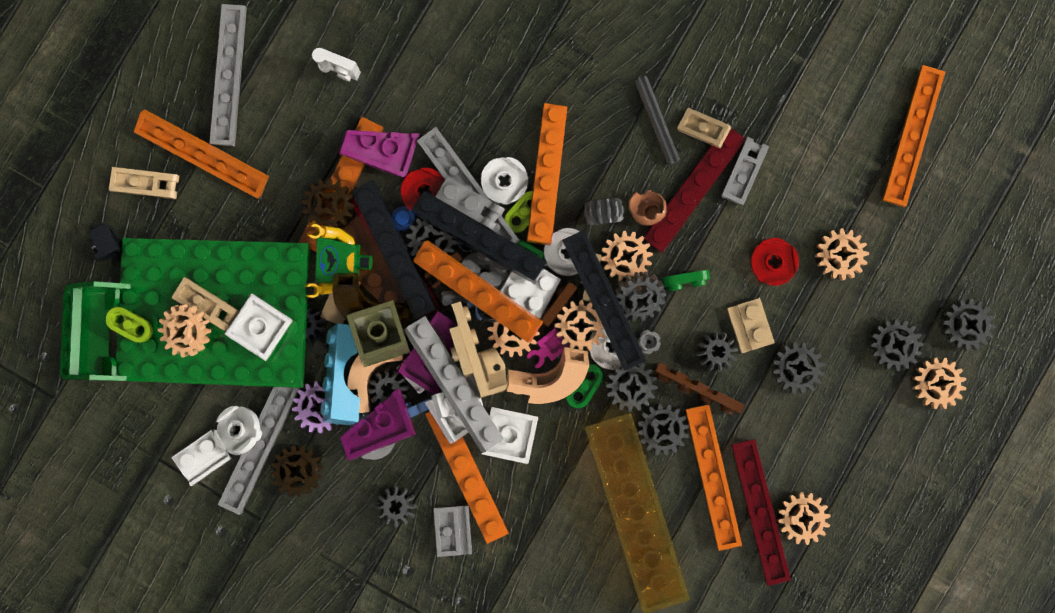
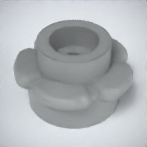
M643 331L640 334V338L637 339L642 352L646 354L657 351L661 345L659 342L660 337L654 331Z

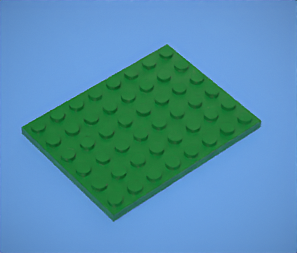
M123 238L120 283L130 284V289L120 290L122 300L119 303V307L125 308L148 320L153 327V334L148 341L139 343L117 333L116 363H118L119 367L116 376H127L126 381L304 388L308 297H306L308 295V287L304 286L309 283L310 244ZM183 278H188L238 310H241L252 293L293 321L267 361L226 336V331L211 322L205 325L206 328L211 329V332L206 334L210 341L204 344V350L199 351L198 354L193 356L181 357L180 353L172 355L173 348L166 350L167 342L160 341V338L164 335L158 332V329L163 327L159 319L165 318L164 312L171 310V307L176 305L180 307L182 305L172 299V296ZM222 310L218 318L224 320L227 312ZM122 315L118 319V322L120 324H122L124 321V317ZM140 327L139 334L142 335L144 333V328Z

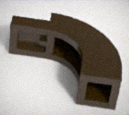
M334 273L332 287L334 302L340 314L347 321L346 315L383 304L373 302L363 295L359 286L358 273ZM394 303L401 325H408L409 307L407 303Z

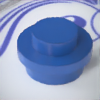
M398 207L391 215L398 230H408L410 225L413 226L415 222L414 214L407 207Z

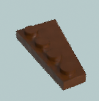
M357 215L343 231L352 236L355 243L360 244V255H371L373 258L371 270H359V282L380 303L392 300L394 303H405L406 301L386 261Z
M661 362L656 363L652 370L653 373L657 374V380L666 384L672 381L678 384L676 389L689 395L692 391L700 395L699 400L709 405L715 402L721 405V411L733 416L734 412L741 414L745 406L716 390H710V387L701 382L688 379L685 374L679 371L667 369V365Z

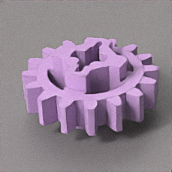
M319 381L314 382L313 388L310 384H305L306 391L298 390L297 392L301 397L293 399L295 403H298V407L292 408V411H298L299 414L294 419H302L301 428L309 425V432H313L317 428L319 433H323L324 427L331 431L332 423L323 422V415L313 409L316 407V401L322 403L325 400L316 392L323 391V388L320 387ZM308 398V406L303 410L304 401ZM312 416L318 417L321 423H314L308 418Z

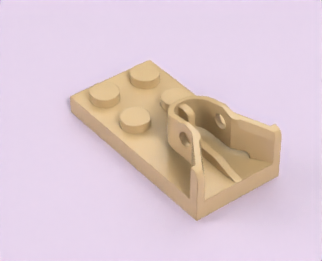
M461 301L452 304L481 398L505 391L507 388L505 364L496 348H490L477 353L475 345L479 344L475 329H469L468 322L472 320L468 307H462ZM495 364L500 365L499 371L493 369Z

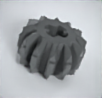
M619 198L587 201L584 204V217L589 225L615 223L623 220L624 208Z
M712 332V339L708 335L703 336L707 344L698 343V347L703 348L704 351H699L696 355H704L705 358L700 361V364L704 365L709 362L708 371H712L714 365H716L717 372H721L722 364L726 369H729L731 366L727 359L733 362L737 359L735 356L730 355V353L738 351L736 347H729V345L734 343V339L725 342L726 333H722L720 339H718V333ZM713 346L715 348L721 347V357H714L711 352L714 351L712 350Z
M388 369L384 372L385 378L379 372L376 373L379 382L370 380V384L376 386V389L368 390L369 394H377V396L371 399L372 403L377 402L379 399H381L380 403H383L389 398L385 395L386 391L383 390L384 385L389 386V383L393 384V390L401 389V392L409 390V386L401 387L400 385L406 381L405 377L397 381L399 372L395 371L392 378H390V371ZM402 394L404 400H407L408 396Z
M394 486V494L387 488L385 489L387 497L383 495L378 496V499L384 502V504L376 505V509H384V512H381L378 517L383 518L386 515L388 517L385 520L386 525H389L391 520L394 519V527H398L399 519L406 525L408 524L406 516L414 518L415 514L409 511V509H416L417 504H409V501L413 500L415 496L410 495L406 498L407 488H404L402 493L399 494V486ZM393 500H396V503L399 501L402 503L400 507L401 512L397 513V510L394 512L391 510Z

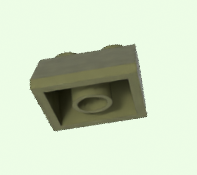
M393 300L346 315L363 367L410 353Z

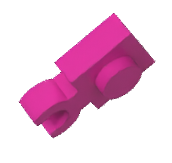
M556 328L537 342L541 349L538 351L533 350L527 355L528 359L533 355L539 356L540 361L534 366L536 369L543 365L544 358L548 356L553 361L563 353L564 347L569 348L570 346L568 343L565 345L561 344L564 338L563 336H556L558 333Z

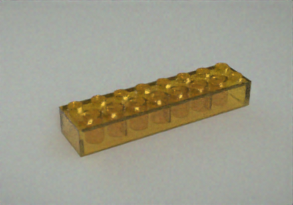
M626 413L585 426L584 430L642 613H651L689 601L688 591L632 414Z

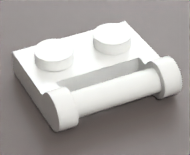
M316 48L312 53V58L318 63V67L322 72L334 71L337 73V77L343 80H358L361 72L355 61L322 48Z

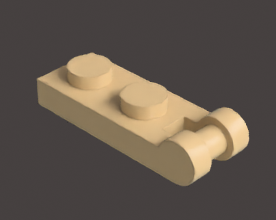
M112 167L109 191L176 199L177 192L175 188L176 183H179V175ZM160 181H166V190L159 189Z
M185 277L172 296V299L180 304H188V308L196 306V313L203 311L204 319L209 320V322L224 331H227L240 311ZM222 310L227 312L224 320L218 318Z

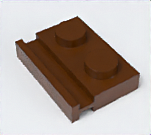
M569 282L566 287L562 285L554 295L557 300L552 306L548 304L541 316L543 317L542 324L547 328L577 290V287Z

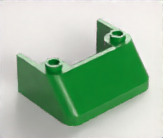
M92 281L66 285L63 293L60 374L62 379L126 381L127 376H116L119 365L113 357H109L110 328L106 323V315L112 308L117 307L121 303L122 294L120 290L130 289V284Z

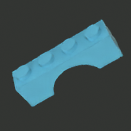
M338 323L328 330L326 337L329 351L324 361V365L327 367V375L322 385L323 391H325V400L321 404V415H323V422L351 426L359 421L360 398L354 395L346 386L344 367L351 356L357 355L358 351L350 326Z

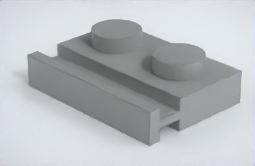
M469 505L434 508L437 557L472 554Z

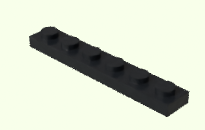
M374 180L352 190L351 193L414 319H418L436 310L437 306L415 262H413V258Z
M426 191L423 192L412 208V214L534 285L547 266L545 260Z
M582 230L563 239L562 242L623 370L626 371L647 361L585 231Z

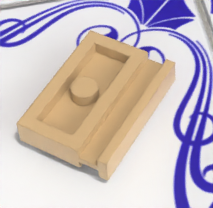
M760 298L726 309L741 354L775 343Z

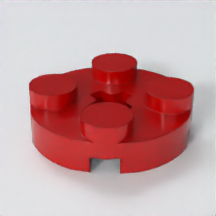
M420 168L409 173L401 185V196L406 207L412 211V208L421 197V193L418 192L419 188L424 189L425 186H429V192L436 197L445 179L438 171L431 168Z
M770 238L754 248L750 258V267L759 282L769 286H779L787 283L797 272L799 257L795 248L785 242V240ZM771 256H775L776 259L781 261V264L777 265V269L768 264Z

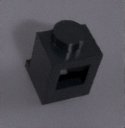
M101 222L89 228L91 236L89 243L95 252L98 251V254L94 255L96 260L103 262L122 253V246L111 225Z

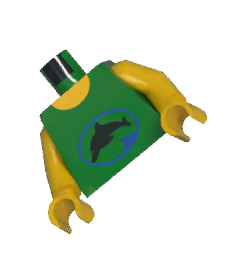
M314 222L308 224L317 228L314 234L307 233L311 238H317L315 283H308L304 286H312L314 293L306 295V297L314 298L319 293L321 295L332 294L334 273H358L359 275L360 269H372V256L360 255V244L355 243L354 238L348 233L335 227L323 226L321 228Z

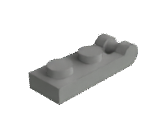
M750 137L746 138L721 195L722 198L740 206L744 205L769 149L768 145L763 143L762 145L757 144ZM749 151L757 153L756 159L748 156Z
M448 176L436 195V198L491 230L496 226L495 221L498 216H502L505 210ZM485 208L491 210L487 218L482 216Z

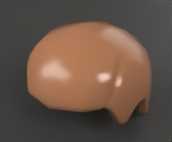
M647 190L644 194L636 192L628 201V209L631 215L641 225L656 224L665 217L667 212L665 199L661 194L651 190Z

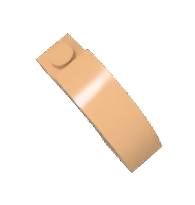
M564 347L558 365L554 369L542 374H531L508 369L506 376L507 392L528 395V403L533 404L550 403L567 397L585 379L589 368L588 351Z
M359 355L357 356L349 372L348 389L357 390L358 394L354 395L360 398L359 413L371 412L368 390L374 371L383 364L403 361L405 355L367 367H363Z

